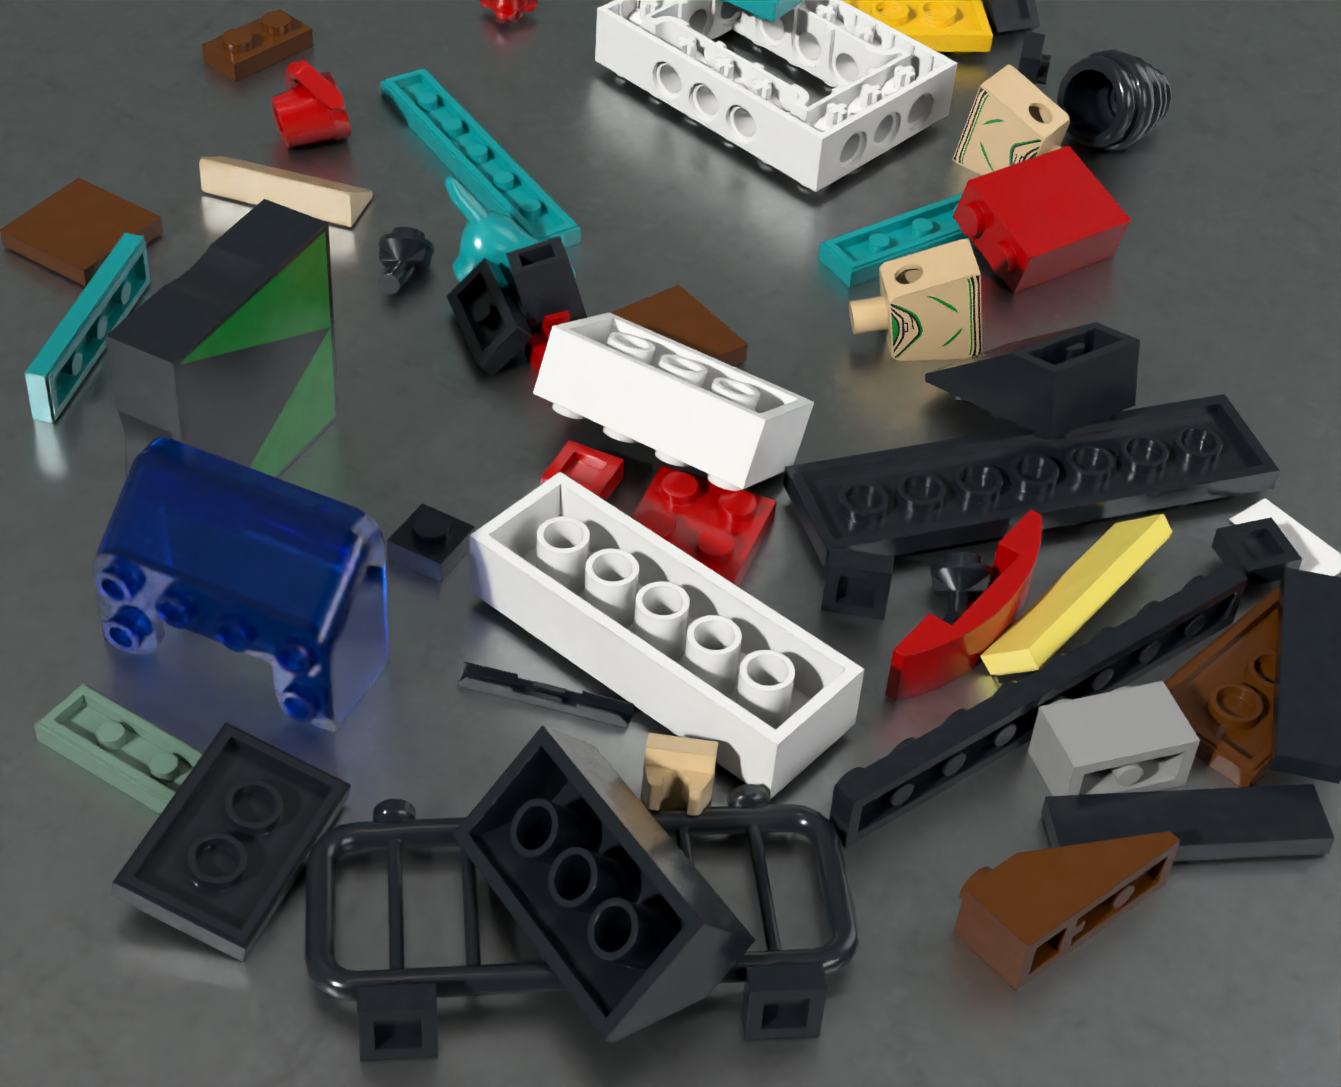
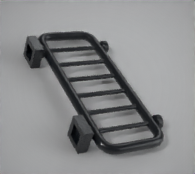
M745 784L736 787L727 797L728 806L705 807L701 814L696 816L687 815V808L659 809V811L647 809L670 837H676L677 846L693 865L694 858L690 836L747 834L767 951L745 952L719 984L745 982L741 1010L745 1040L820 1036L827 993L825 976L834 975L848 966L857 953L860 943V928L843 848L835 826L820 812L806 806L770 804L767 790L756 784ZM387 799L374 807L372 813L373 821L339 825L324 833L311 847L306 865L304 959L309 978L322 992L339 1000L357 1002L360 1061L438 1056L437 998L567 991L543 957L542 962L481 965L476 866L452 835L466 817L416 819V811L411 803L403 799ZM761 833H798L811 841L831 933L830 941L824 946L811 949L782 950ZM460 846L466 965L405 968L402 849ZM387 850L389 969L347 970L336 962V863L341 856L349 852Z

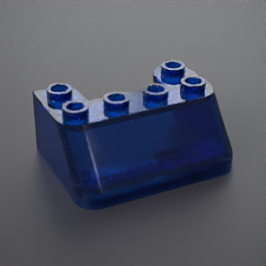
M166 437L156 438L136 456L92 563L104 641L127 653L150 654L164 640L165 630L163 621L174 628L186 629L222 643L232 651L244 652L272 663L274 690L281 709L297 722L311 723L336 733L390 662L385 540L377 523L368 514L354 506Z

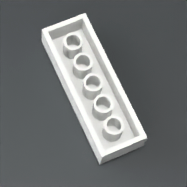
M561 472L554 475L470 535V592L628 702L634 704L638 709L677 736L718 742L716 763L746 784H756L765 788L768 792L769 800L855 725L864 668Z

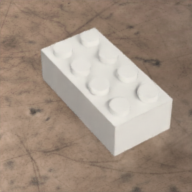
M604 313L552 326L533 394L552 402V409L555 412L573 419H590L603 425V432L607 436L628 443L638 441L655 449V456L663 462L681 467L693 466L708 473V480L712 484L731 491L748 488L784 472L785 466L794 465L814 405V401L612 313Z

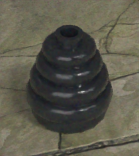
M1116 49L1096 51L1069 68L1060 83L1057 105L1068 114L1070 124L1066 132L1077 143L1102 152L1126 149L1148 135L1158 122L1165 117L1172 100L1171 86L1167 77L1160 70L1146 63L1140 57Z

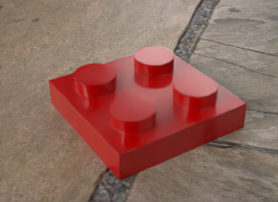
M661 465L631 518L739 587L775 518L777 501L745 490L731 491L712 484L708 479Z

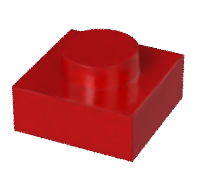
M569 440L541 476V485L561 472L607 501L623 479L624 459Z

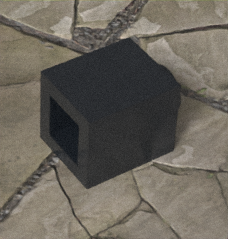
M561 236L506 253L532 334L541 333L544 316L568 311L570 322L587 318Z

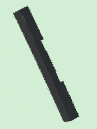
M463 662V674L461 679L458 680V687L562 711L625 729L628 728L633 716L634 704L587 691L578 693L565 688L518 678L516 673L469 662Z

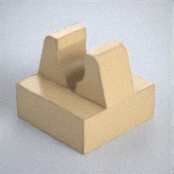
M648 733L641 786V803L646 808L657 811L659 809L687 808V815L694 816L701 814L705 807H711L718 742Z

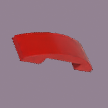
M1031 509L998 542L993 565L994 576L991 585L953 625L929 613L898 644L892 654L885 692L887 697L894 701H900L936 690L963 676L983 661L980 656L1020 617L1025 607L1041 545L1043 530L1041 514Z

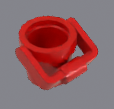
M303 59L300 62L295 61L289 64L285 72V86L289 90L270 98L274 118L286 147L289 149L332 139L338 141L350 137L351 128L344 106V98L339 92L330 72L319 73Z

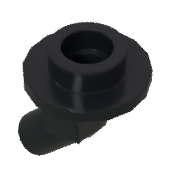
M396 227L392 230V233L381 236L379 240V261L389 268L379 278L380 289L386 294H395L411 278L415 268L430 266L435 247L432 242L425 239V234L422 231L410 227Z
M951 552L943 555V562L931 566L930 576L932 577L935 595L948 596L943 621L953 625L973 604L974 596H981L991 585L994 569L989 565L983 564L980 555L970 552Z

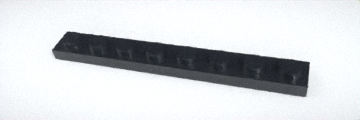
M1230 563L1205 577L1202 575L1196 576L1179 592L1161 602L1156 600L1149 602L1136 616L1115 628L1108 626L1101 629L1088 643L1067 655L1059 653L1045 663L1042 669L1018 682L1012 680L1005 683L992 697L969 710L962 708L953 712L942 725L917 739L910 737L903 740L889 755L865 768L856 767L851 769L835 784L829 821L835 826L842 846L846 848L1031 741L1039 706L1049 705L1061 699L1073 700L1111 692L1126 686L1234 622L1248 578Z

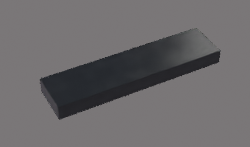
M1285 567L1279 585L1270 770L1340 784L1341 578Z
M1314 784L1046 796L1041 811L1051 848L1170 831L1181 840L1174 861L1329 854L1335 839Z

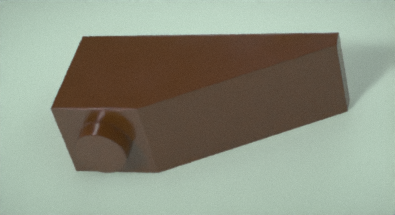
M1166 831L1016 853L994 869H991L989 866L979 869L966 881L959 895L962 902L954 933L1016 991L1166 885L1181 840L1172 832Z

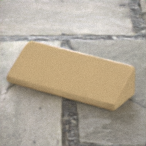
M228 156L203 157L199 162L203 192L256 205L263 199H267L314 218L348 227L353 226L372 199V190Z

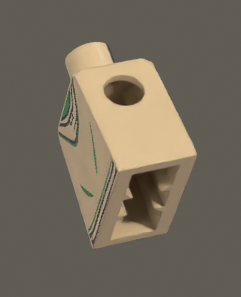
M1008 64L980 85L952 160L973 172L985 175L1060 149L1070 124L1069 116L1016 68Z
M969 238L884 262L879 268L880 296L849 301V314L853 334L859 335L884 331L891 358L897 361L967 359L982 353L981 273Z

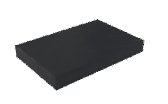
M225 722L112 882L111 896L244 962L306 865L311 847L327 832L349 796L351 784Z

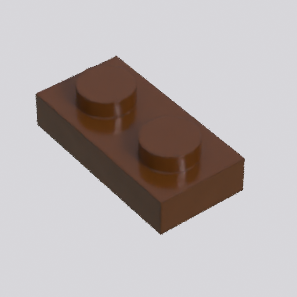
M279 9L268 12L261 18L237 29L228 30L223 35L202 44L203 60L217 71L237 82L312 47L313 34L312 28Z

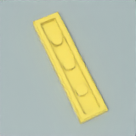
M1158 514L1115 523L980 656L990 675L998 676L1040 670L1170 538L1173 531L1165 515Z

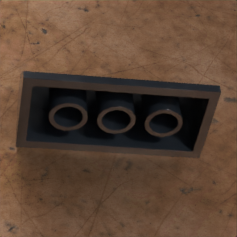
M544 725L541 726L452 834L604 1041L615 1043L706 998L756 941L597 748Z

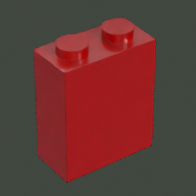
M1070 146L968 180L953 215L962 232L971 239L987 259L992 270L1002 278L1013 294L1114 256L1132 221Z

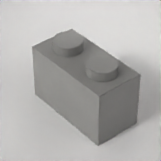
M1159 681L1135 687L1123 686L1111 692L1073 700L1061 699L1049 705L1039 706L1028 753L1052 796L1151 792L1186 784L1200 739L1165 683Z

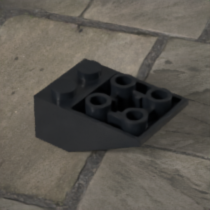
M1093 322L1007 343L925 374V382L948 392L949 396L954 399L968 401L988 410L990 415L995 418L1010 420L1031 430L1032 434L1038 438L1056 440L1066 437L1071 431L1091 423L1106 421L1111 415L1135 406L1140 339Z

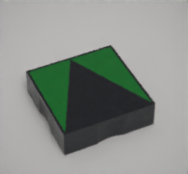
M263 199L212 243L202 257L188 271L161 287L106 335L116 410L120 416L125 434V473L134 534L197 561L339 418L329 223Z

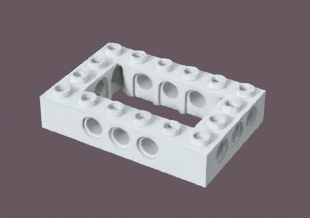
M613 0L597 8L595 61L815 192L949 115L958 63L842 0H802V3L774 22L759 19L745 9L729 2L718 0ZM733 29L752 40L754 44L772 51L786 59L791 65L804 69L823 80L827 85L835 88L832 89L830 95L808 106L809 94L802 87L784 82L765 71L764 66L760 63H751L726 48L727 45L723 42H714L712 39Z

